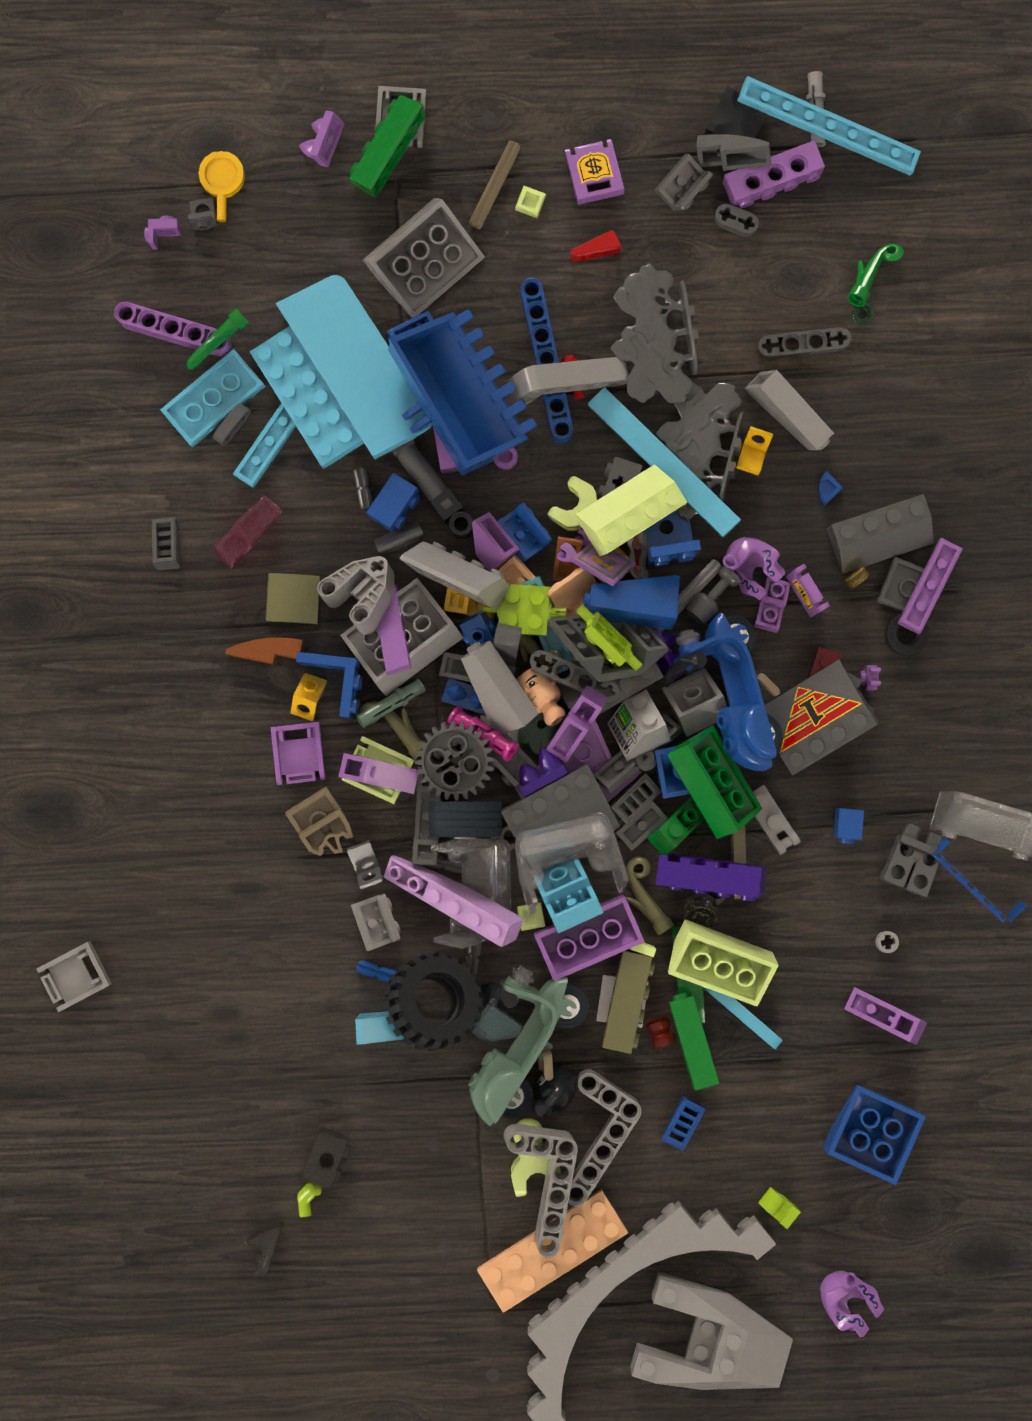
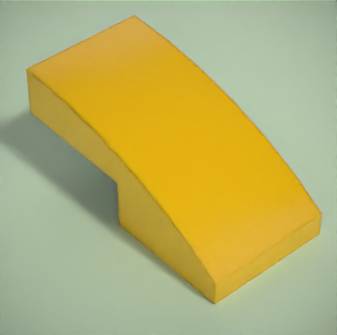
M447 587L443 611L471 616L483 610V604ZM486 612L489 619L492 618L494 620L495 613Z

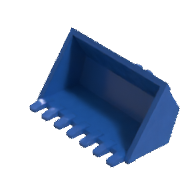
M466 310L458 316L452 312L390 337L388 340L390 343L388 351L419 402L403 413L402 417L404 420L411 419L417 413L423 411L426 417L410 427L411 432L415 433L431 423L461 475L484 467L508 450L528 440L526 433L537 426L534 418H530L521 424L518 422L515 415L526 409V404L523 400H519L511 406L508 405L505 397L516 390L513 382H508L498 388L494 379L505 372L503 365L498 364L488 370L484 364L485 360L495 354L493 348L487 346L477 352L473 343L484 336L482 329L476 328L468 334L464 330L463 325L473 319V314L470 310Z

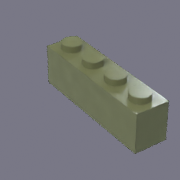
M630 950L621 952L601 1043L602 1048L628 1054L632 1053V1048L637 1049L639 1034L636 1033L637 1025H642L645 1010L641 1009L642 1002L648 999L650 986L646 985L648 976H653L655 962L652 961L651 956Z

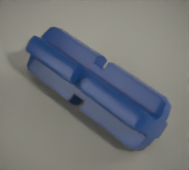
M360 960L356 972L372 978L375 976L378 980L388 983L390 977L396 973V970L383 966L380 968L377 964Z

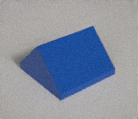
M677 746L654 750L656 774L663 799L690 794L667 756Z

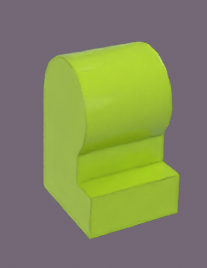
M772 1187L766 1191L758 1202L786 1229L790 1227L801 1213L795 1204Z

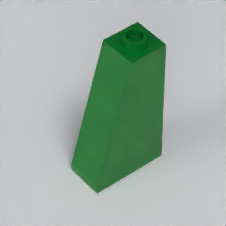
M687 992L673 995V1000L668 1003L691 1086L696 1091L719 1084L694 996H687Z

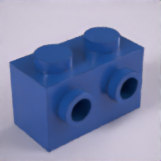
M393 473L366 513L370 519L395 533L397 529L400 530L407 520L406 515L410 509L413 510L418 505L420 492L417 487Z

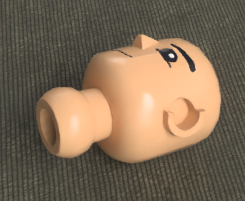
M532 668L516 679L538 713H543L544 722L548 726H555L565 719V710L557 705L561 697V691L555 681L536 673Z

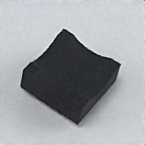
M727 86L717 109L706 127L704 135L728 134L756 138L768 114L738 102L739 93Z

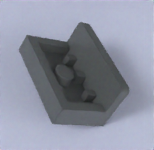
M685 154L657 186L655 192L673 211L686 210L693 204L694 196L698 192H702L709 185L710 182L708 180L713 174L711 171H704L690 154Z
M507 733L502 734L509 741H514ZM519 746L515 755L508 762L504 761L503 756L493 750L488 753L489 756L495 757V760L489 762V764L497 767L503 773L500 777L509 787L514 785L517 788L521 784L519 771L522 764L529 765L535 769L538 768L535 762Z

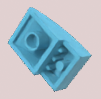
M576 853L537 874L534 873L533 869H530L558 933L603 913Z

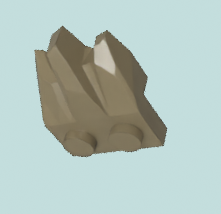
M327 786L285 812L308 851L318 856L323 854V847L326 845L334 854L342 853L339 838L341 836L347 839L353 837L345 814Z

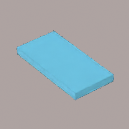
M232 349L160 410L189 445L194 447L218 427L237 404L242 403L244 405L265 388V385L235 349Z

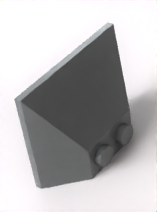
M580 615L548 619L547 622L579 663L598 682L642 675L668 651L666 644L650 627L608 621L632 645L631 651L633 655L643 663L635 671L627 662H624L620 667L615 662L611 663L606 659L603 654L604 651L598 645L594 646L588 641L584 632L587 624Z

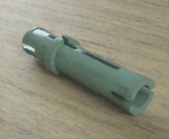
M417 678L405 687L395 689L394 693L356 714L359 724L362 728H365L401 705L403 707L408 705V701L426 691L425 687Z

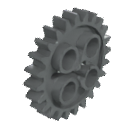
M455 720L451 721L450 727L445 722H442L441 730L436 726L432 727L434 735L427 732L424 736L428 741L421 740L419 742V745L424 749L416 751L417 755L422 756L421 759L415 761V764L422 765L417 774L425 775L421 783L429 781L430 785L427 790L429 791L435 787L437 789V797L442 792H445V800H448L451 794H454L455 800L458 801L462 793L465 799H468L469 791L475 795L478 793L476 786L485 788L486 785L482 779H491L487 771L495 769L494 766L489 764V762L495 760V757L489 756L488 753L494 748L486 747L485 744L489 741V738H480L482 730L477 733L473 732L474 724L467 729L465 728V721H462L459 727H457ZM456 737L462 738L465 743L464 749H456L453 746V739ZM469 748L474 749L472 753L463 757L458 762V765L454 763L444 771L437 772V769L448 763L452 756L455 758ZM433 751H441L444 755V761L436 762L432 757ZM469 758L475 759L478 762V769H469L466 765V760ZM446 772H455L458 777L457 782H448Z

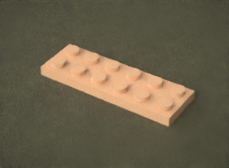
M600 1189L589 1196L583 1205L574 1206L567 1210L560 1249L555 1256L546 1258L539 1253L534 1241V1231L479 1266L477 1271L504 1313L628 1234V1230L603 1190ZM545 1239L541 1245H549L553 1239Z

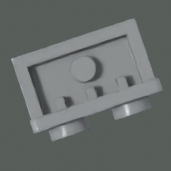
M385 894L376 895L351 905L366 951L400 940V927L393 918L391 912L392 904Z

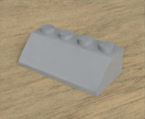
M423 541L401 555L400 560L419 574L496 611L510 587V584L503 579L505 575L495 569H491L489 572L484 569L485 566L473 559L471 563L465 561L466 557L454 550L450 554L446 552V547L437 542H433L431 545Z

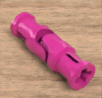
M457 706L449 715L448 725L451 724L452 720H455L457 727H459L461 722L465 721V728L467 729L472 724L475 725L474 733L482 730L480 738H489V741L485 744L486 747H493V751L503 756L504 761H510L517 752L519 746L517 742L509 741L502 736L500 731L492 729L490 725L478 717H471L464 712L462 707Z

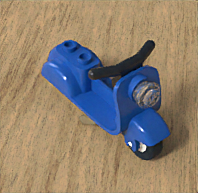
M720 612L708 623L704 641L699 642L700 634L694 633V630H686L680 633V637L676 639L677 644L680 645L678 649L679 656L673 660L674 664L669 667L661 683L663 687H669L677 673L684 671L687 674L695 673L706 665L707 655L717 660L730 707L723 708L717 715V725L723 737V748L727 755L742 767L753 771H766L772 767V759L776 757L777 750L783 741V732L777 720L766 713L759 682L773 696L779 695L780 690L765 674L759 673L756 675L750 652L755 648L757 639L756 632L750 622L741 616L732 615L725 617Z

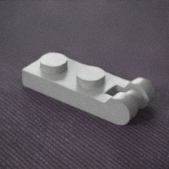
M765 785L752 791L763 808L754 817L778 854L785 853L786 848L792 844L794 846L801 842L799 837L784 817ZM784 831L787 837L780 841L777 834Z

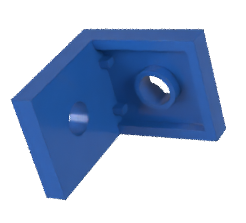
M675 510L642 531L646 534L647 565L654 564L655 567L669 565V562L676 560L679 563L693 561V558L701 550L700 541L693 540L690 520L687 521L685 518H681L678 510ZM662 522H669L672 525L673 531L670 534H663L660 531L659 525Z
M297 652L296 662L302 666L345 670L339 716L344 719L354 720V714H359L360 700L356 699L357 690L361 691L363 676L359 675L360 662L356 658Z

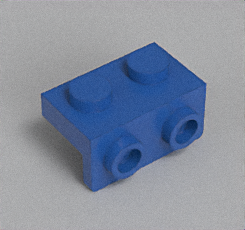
M524 502L519 504L514 511L497 521L518 546L519 550L516 554L523 563L544 550L552 541L546 528L542 527L535 518L533 511Z

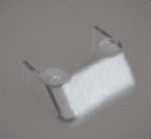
M940 791L929 829L942 831L941 836L956 840L957 835L1007 849L1014 852V858L1028 861L1029 857L1032 858V813L958 791Z
M593 814L525 830L516 837L515 851L518 875L529 915L534 914L538 903L534 889L538 888L543 882V867L588 857L590 866L595 871L607 872L612 870L619 893L624 892L629 881L611 821L603 814Z
M498 838L455 839L431 845V851L448 853L449 860L452 863L462 864L463 885L511 911L510 846L506 840ZM453 918L450 919V933L434 938V943L461 949L488 941L487 938Z

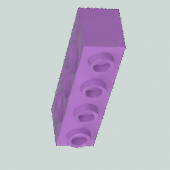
M813 140L772 156L771 166L738 169L725 174L722 184L730 204L743 209L749 207L755 200L760 198L767 200L781 190L785 192L791 191L799 183L805 181L811 183L818 180L825 165ZM797 165L801 168L802 171L795 172L792 170L791 166ZM769 174L778 175L780 180L774 181L770 179ZM753 182L758 188L750 189L746 183Z

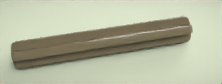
M514 141L508 142L469 221L472 227L481 229L519 153L520 145Z

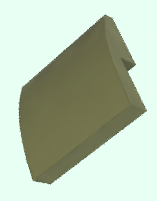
M268 573L265 622L316 625L319 603L317 587L320 582V576Z

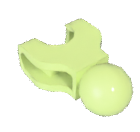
M572 476L567 482L568 488L579 497L578 505L568 511L555 506L549 510L547 515L553 522L565 530L578 531L582 527L575 514L597 501V495L593 486Z
M524 1118L517 1123L521 1125L542 1127V1125L533 1118ZM521 1135L513 1136L515 1143L521 1140ZM539 1138L535 1145L542 1146L543 1138ZM519 1154L513 1161L511 1178L517 1197L527 1194L526 1181L530 1175L535 1173L546 1175L549 1158ZM560 1166L556 1168L555 1173H561Z

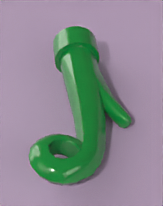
M895 243L884 245L873 255L865 268L862 260L857 262L858 274L856 284L852 287L847 297L852 305L863 307L870 296V288L883 259L895 262L903 256L904 250L900 245Z
M237 308L228 315L229 318L191 355L186 364L188 369L193 370L198 367L212 351L236 331L242 330L249 324V321Z

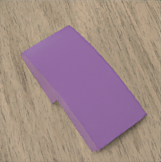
M767 577L764 586L767 593L760 600L754 627L775 633L779 631L783 610L787 603L790 582L782 580L775 582L770 577Z

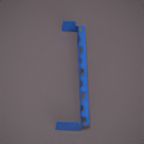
M944 838L937 845L938 849L932 856L1001 922H1004L1006 919L1012 922L1027 905L1020 901L1008 913L1009 917L1005 916L1003 919L1000 916L1003 913L999 909L997 911L992 903L988 905L984 901L986 897L983 894L980 895L977 892L979 890L975 886L971 889L967 885L970 882L966 878L964 880L959 871L955 874L950 869L952 865L944 861L946 859L942 855L940 858L935 855L937 852L940 854L950 843L947 838Z

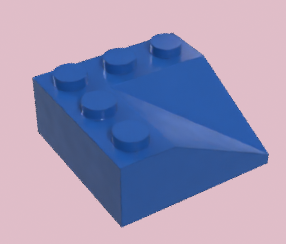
M856 1085L833 1123L822 1148L827 1154L896 1185L926 1116L903 1103Z

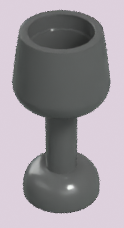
M722 566L719 571L721 580L708 595L704 593L695 594L685 609L686 613L700 625L704 626L718 613V605L715 601L728 585L735 587L741 583L740 578L725 566Z

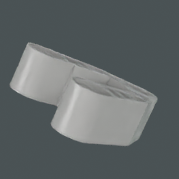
M384 557L366 558L353 561L321 580L317 591L326 605L331 608L339 607L353 595L359 602L351 609L349 614L350 620L360 633L370 634L377 628L392 600L395 574Z

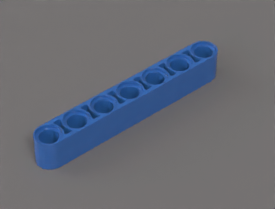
M536 278L525 279L521 285V299L535 364L541 365L540 360L543 357H550L553 363H559L543 286ZM528 288H535L538 290V293L530 296L525 291ZM533 311H540L543 313V316L540 319H534L530 314ZM538 334H545L548 340L538 342L535 337ZM566 393L543 394L551 437L556 443H567L572 437L573 425ZM553 403H560L563 406V410L561 412H553L550 406ZM559 426H564L569 432L564 436H560L555 432V429Z

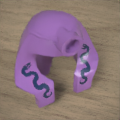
M742 537L733 541L723 559V564L740 578L741 583L739 587L741 592L754 596L758 600L763 598L767 590L753 581L752 574L756 567H762L764 569L763 572L775 582H778L785 575L784 568L777 562L780 555L779 552L766 542L756 538Z
M843 1270L830 1273L821 1283L820 1296L822 1304L837 1328L841 1331L847 1329L856 1331L859 1337H864L869 1328L859 1314H850L847 1302L850 1298L865 1300L877 1318L884 1311V1307L880 1302L876 1289L857 1278L854 1273H848Z

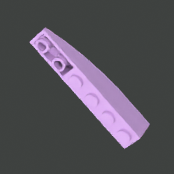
M394 855L390 857L384 874V878L500 947L517 939L524 920L522 917L444 875L418 864H412V862Z

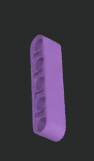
M129 302L119 303L114 310L115 318L128 330L195 350L216 330L213 327ZM126 312H133L130 319L123 320ZM151 318L156 319L153 326H145L147 320ZM171 326H179L176 333H168ZM195 332L202 333L200 339L196 341L191 340V336ZM229 338L224 342L223 346L216 348L210 354L218 357L228 354L232 348Z

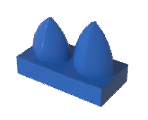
M448 678L441 701L486 716L474 687Z

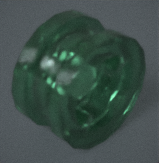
M868 302L863 307L855 306L851 311V320L858 326L867 325L874 317V308ZM858 309L861 311L865 309L867 311V319L865 317L862 319L858 317Z

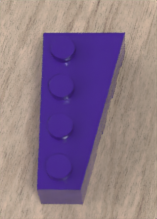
M673 853L659 855L656 885L669 886V889L682 891L684 888L693 889L694 893L707 894L708 891L717 892V896L731 898L732 894L741 895L742 900L756 901V897H762L764 894L767 867Z

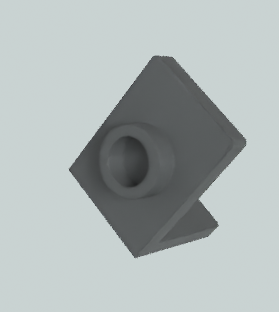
M213 198L189 202L191 214H188V220L194 230H207L218 226ZM201 205H206L210 209V211L196 213L197 208Z
M369 840L347 848V853L357 874L360 889L383 881L380 864ZM376 875L373 879L364 881L366 877Z

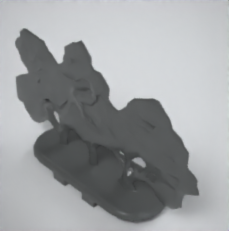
M650 263L642 266L639 273L630 274L625 279L624 285L619 287L613 296L622 311L636 318V323L634 326H626L621 333L622 338L615 341L610 349L621 361H632L635 364L631 373L627 376V393L630 397L645 403L646 400L654 396L655 391H659L668 403L685 402V395L690 392L693 383L683 373L681 367L685 361H688L692 375H697L698 367L695 345L699 340L698 329L692 328V320L695 316L694 305L689 306L686 286L683 280L678 284V301H674L667 293L672 287L673 275L667 270H656ZM660 288L664 289V294L659 292ZM655 297L665 298V303H669V305H660L656 302ZM662 309H667L665 314H661ZM671 310H680L683 329L672 330L668 327L667 316ZM684 335L686 355L674 350L677 336ZM678 361L677 366H670L671 362Z
M692 381L693 387L685 395V402H678L674 405L678 409L681 419L678 422L667 421L659 428L656 435L661 441L666 443V447L700 480H711V482L706 483L710 490L719 484L721 486L719 499L724 502L729 479H735L736 462H734L735 456H740L742 441L739 437L744 411L740 412L736 426L731 425L728 417L731 412L740 406L742 401L735 392V385L719 382L707 394H704L703 389ZM717 419H723L724 424L717 423ZM730 431L734 432L730 451L722 450L720 434ZM716 455L728 458L725 473L721 476L714 475L710 469V461ZM704 470H707L710 475L705 476ZM688 503L677 509L680 517L685 518L687 521L695 514H698Z

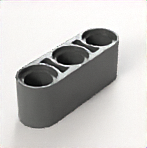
M498 623L493 646L506 665L515 666L522 628Z

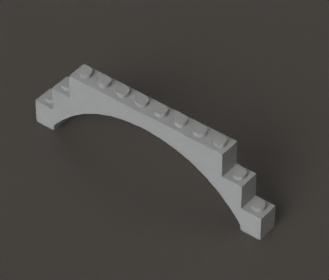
M679 1201L675 1204L672 1202L662 1210L660 1217L656 1220L652 1218L646 1222L642 1232L637 1236L633 1234L624 1242L625 1246L618 1252L614 1250L609 1253L605 1258L606 1262L599 1268L597 1266L591 1268L586 1274L587 1278L581 1283L575 1282L567 1289L568 1294L562 1299L556 1298L548 1305V1310L544 1314L535 1315L528 1323V1335L542 1351V1354H535L529 1360L527 1369L528 1375L542 1393H535L528 1401L527 1414L533 1421H566L565 1412L561 1408L564 1374L570 1353L577 1336L589 1316L616 1286L634 1273L655 1262L690 1252L710 1250L734 1251L753 1255L758 1260L774 1247L776 1243L754 1215L751 1218H744L737 1225L738 1229L734 1230L717 1208L713 1211H706L699 1218L700 1222L697 1223Z

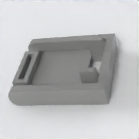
M378 86L376 126L381 120L384 121L389 114L387 109L391 102V96L413 97V100L423 104L425 110L426 89ZM425 119L408 147H413L415 139L417 140V147L423 148Z
M91 941L37 968L38 973L44 972L47 969L50 971V973L40 979L53 1004L62 999L65 1001L64 1004L56 1008L58 1012L112 985ZM87 956L90 957L99 975L94 980L83 960Z

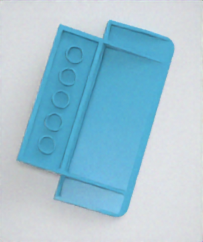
M338 275L327 277L276 303L290 326L251 350L250 353L323 469L364 443L373 458L377 459L413 440L432 426L430 423L421 430L412 433L410 427L426 417L424 412L420 411L414 417L404 420L402 417L403 413L419 402L388 351L389 346L343 277Z

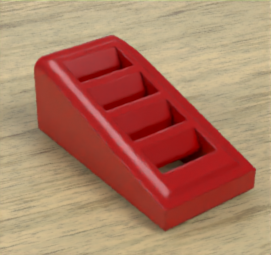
M610 230L571 249L570 260L571 262L615 255L621 252V244L614 230Z

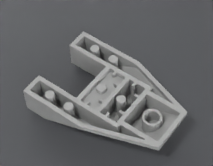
M658 1271L651 1293L653 1303L696 1316L684 1357L637 1343L630 1365L633 1377L655 1384L699 1390L780 1387L793 1342L789 1335L728 1292Z

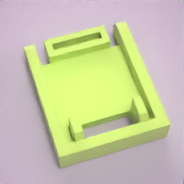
M363 736L360 741L369 744L368 748L357 745L353 754L412 768L415 760ZM342 778L343 781L392 804L396 803L401 792Z

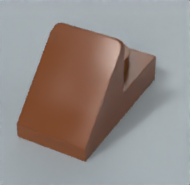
M558 536L553 581H562L571 575L575 569L579 568L573 562H564L557 558V554L560 551L566 554L564 550L560 549V546L564 543H569L578 554L583 549L582 540Z

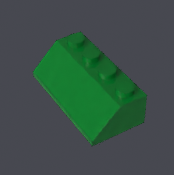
M402 95L397 100L393 99L387 109L389 114L384 121L381 120L377 124L374 131L376 134L372 142L368 141L362 150L363 157L359 163L355 162L349 172L351 183L375 199L426 118L423 104Z
M713 725L681 743L667 754L717 839L739 831L763 809L738 766L724 750L723 741Z

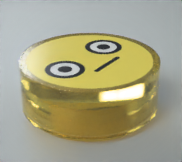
M862 567L851 574L845 580V583L849 588H855L869 577V572L865 567Z

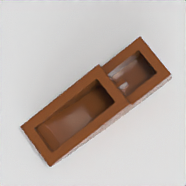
M293 638L256 639L227 648L225 654L276 665L278 656L296 660L297 652L304 653L306 642Z

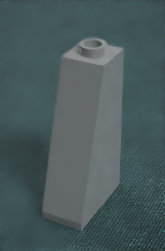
M778 370L760 372L745 387L744 390L808 450H822L829 444V438L834 432Z
M478 641L466 649L468 654L461 658V661L492 729L505 734L524 727L539 714L491 641L480 644Z

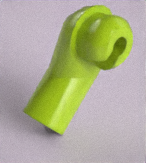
M318 1182L307 1183L298 1193L299 1217L311 1216L310 1202L322 1192L321 1185Z

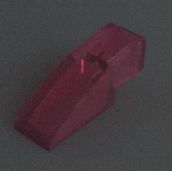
M264 495L214 545L213 553L227 566L232 568L267 532L283 510Z

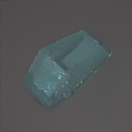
M488 1001L480 1012V1020L474 1023L476 1028L473 1034L483 1041L487 1038L491 1042L516 1038L524 1025L498 1006H490Z

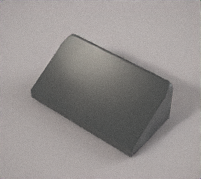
M413 522L402 527L400 530L397 529L395 533L390 532L376 538L374 542L380 556H384L423 539L424 534L419 523Z

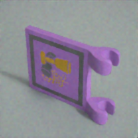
M580 528L578 533L583 535L584 538L577 536L575 539L582 540L583 546L586 547L577 554L569 543H564L560 546V549L564 550L566 554L562 551L557 554L559 560L573 562L611 586H614L636 563L615 550L599 556L583 528Z

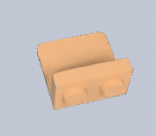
M580 567L562 581L555 583L548 590V595L554 607L567 609L566 616L579 615L576 613V610L583 604L584 593H589L591 584H597L593 574Z

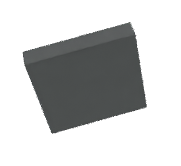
M894 557L876 602L903 612L924 568Z

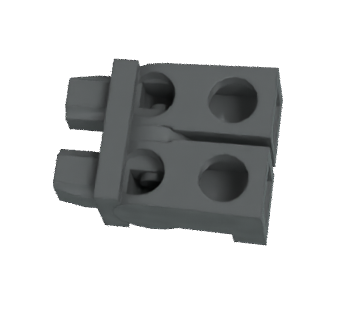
M907 824L902 834L896 836L884 869L881 870L878 879L896 887H901V889L920 897H927L939 862L932 854L938 849L937 845L943 840V837L929 832L925 843L920 842L917 839L922 828L913 824ZM938 852L935 854L939 858L941 857V855Z

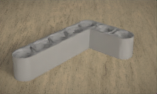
M618 357L541 364L520 370L500 385V387L508 382H513L516 390L505 397L508 405L511 406L519 400H523L527 405L543 394L621 386L627 384L629 372L626 360L621 361Z
M585 1069L579 1073L577 1077L579 1090L612 1112V1114L574 1171L571 1189L578 1187L583 1190V1193L579 1197L569 1196L568 1203L572 1206H580L586 1202L641 1116V1107L635 1097L591 1069ZM587 1076L595 1079V1084L590 1088L582 1085V1080ZM607 1090H612L616 1093L615 1098L611 1101H606L602 1098L603 1093ZM627 1104H634L636 1106V1111L631 1115L623 1112V1108ZM615 1124L623 1127L619 1135H612L610 1133V1128ZM601 1145H605L610 1149L609 1153L605 1156H600L596 1153L597 1148ZM588 1166L596 1169V1173L591 1177L583 1174V1170Z
M511 1124L504 1131V1140L512 1153L549 1158L534 1241L539 1253L543 1257L551 1258L559 1252L578 1146L573 1136L564 1130ZM514 1135L522 1136L519 1142H510ZM539 1138L546 1139L542 1146L535 1145ZM565 1141L570 1142L568 1148L559 1149L561 1143ZM566 1166L562 1173H555L557 1167ZM553 1191H562L558 1197H550ZM549 1215H557L555 1220L551 1222L546 1221ZM545 1239H553L549 1245H541Z

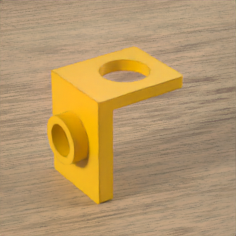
M751 426L742 445L736 468L759 475L773 434ZM752 436H762L765 442H754Z
M304 673L293 695L290 713L313 721L317 703L327 684V680ZM297 705L307 706L310 712H302Z

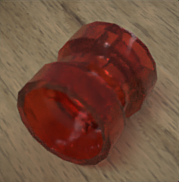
M669 1017L659 1018L646 1024L648 1032L652 1035L651 1042L654 1049L676 1042L675 1035L670 1030L671 1023Z

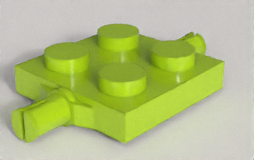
M510 584L497 611L492 608H485L488 606L483 604V612L497 613L498 623L521 627V635L547 636L548 619H551V617H566L567 609L552 607L550 596L548 595V590L551 587Z
M584 604L576 610V613L586 621L587 626L584 631L586 638L594 646L598 645L604 651L603 654L611 663L615 662L619 667L624 662H627L635 671L643 665L633 655L631 651L632 645L598 611L592 614Z

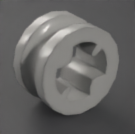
M883 931L877 935L875 944L879 951L892 953L898 948L899 939L895 933ZM885 935H889V939H893V944L889 945V949H885L886 946L881 945V940H885Z

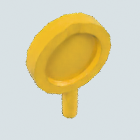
M223 151L212 152L201 162L198 174L206 192L217 197V221L226 222L227 197H231L239 192L244 184L245 173L241 162L232 153Z

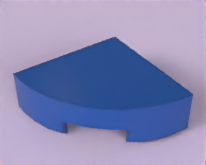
M828 471L823 474L818 485L819 498L824 506L843 489Z

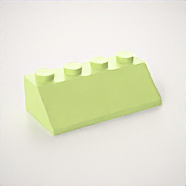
M654 464L576 513L575 517L598 555L603 556L685 505L687 501L675 481Z
M685 919L674 941L668 973L740 1001L758 1006L779 965L771 951Z

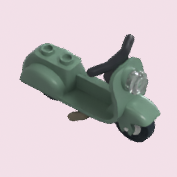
M520 965L519 969L513 967L512 975L508 976L507 979H501L500 984L492 981L481 985L483 993L491 992L489 1004L492 1007L497 1006L499 999H501L506 1007L513 1008L517 1005L519 998L530 1001L535 1005L533 1012L507 1054L502 1053L496 1048L492 1052H487L481 1064L483 1066L478 1074L474 1073L468 1083L474 1108L481 1119L489 1126L493 1122L496 1124L501 1116L515 1118L524 1114L530 1108L533 1100V1090L525 1077L538 1058V1068L544 1072V1078L547 1081L553 1079L552 1052L550 1050L553 1046L548 1040L555 1026L572 1028L579 1025L586 1018L589 1010L587 996L578 986L568 983L566 976L556 981L552 978L538 990L529 986L530 983L534 982V979L531 978L533 973Z

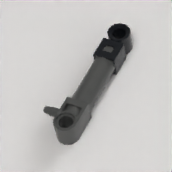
M411 440L392 450L391 453L399 460L426 496L443 523L447 524L449 522L452 535L458 539L468 538L473 533V520L471 516L463 512V505L451 489L445 485L418 449L415 441ZM465 520L468 523L467 529L464 531L457 530L455 528L456 522Z

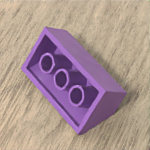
M623 894L601 903L602 914L558 933L553 924L534 932L536 941L554 981L644 943V939Z

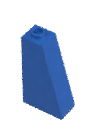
M680 576L618 581L614 586L608 583L591 584L589 593H584L583 604L592 614L598 611L607 621L672 630L678 614Z

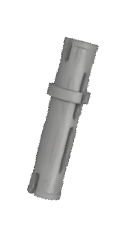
M820 71L810 72L807 74L809 94L806 96V100L824 109L823 102L826 100V95L823 93V73ZM810 133L811 141H815L817 148L826 145L824 138Z

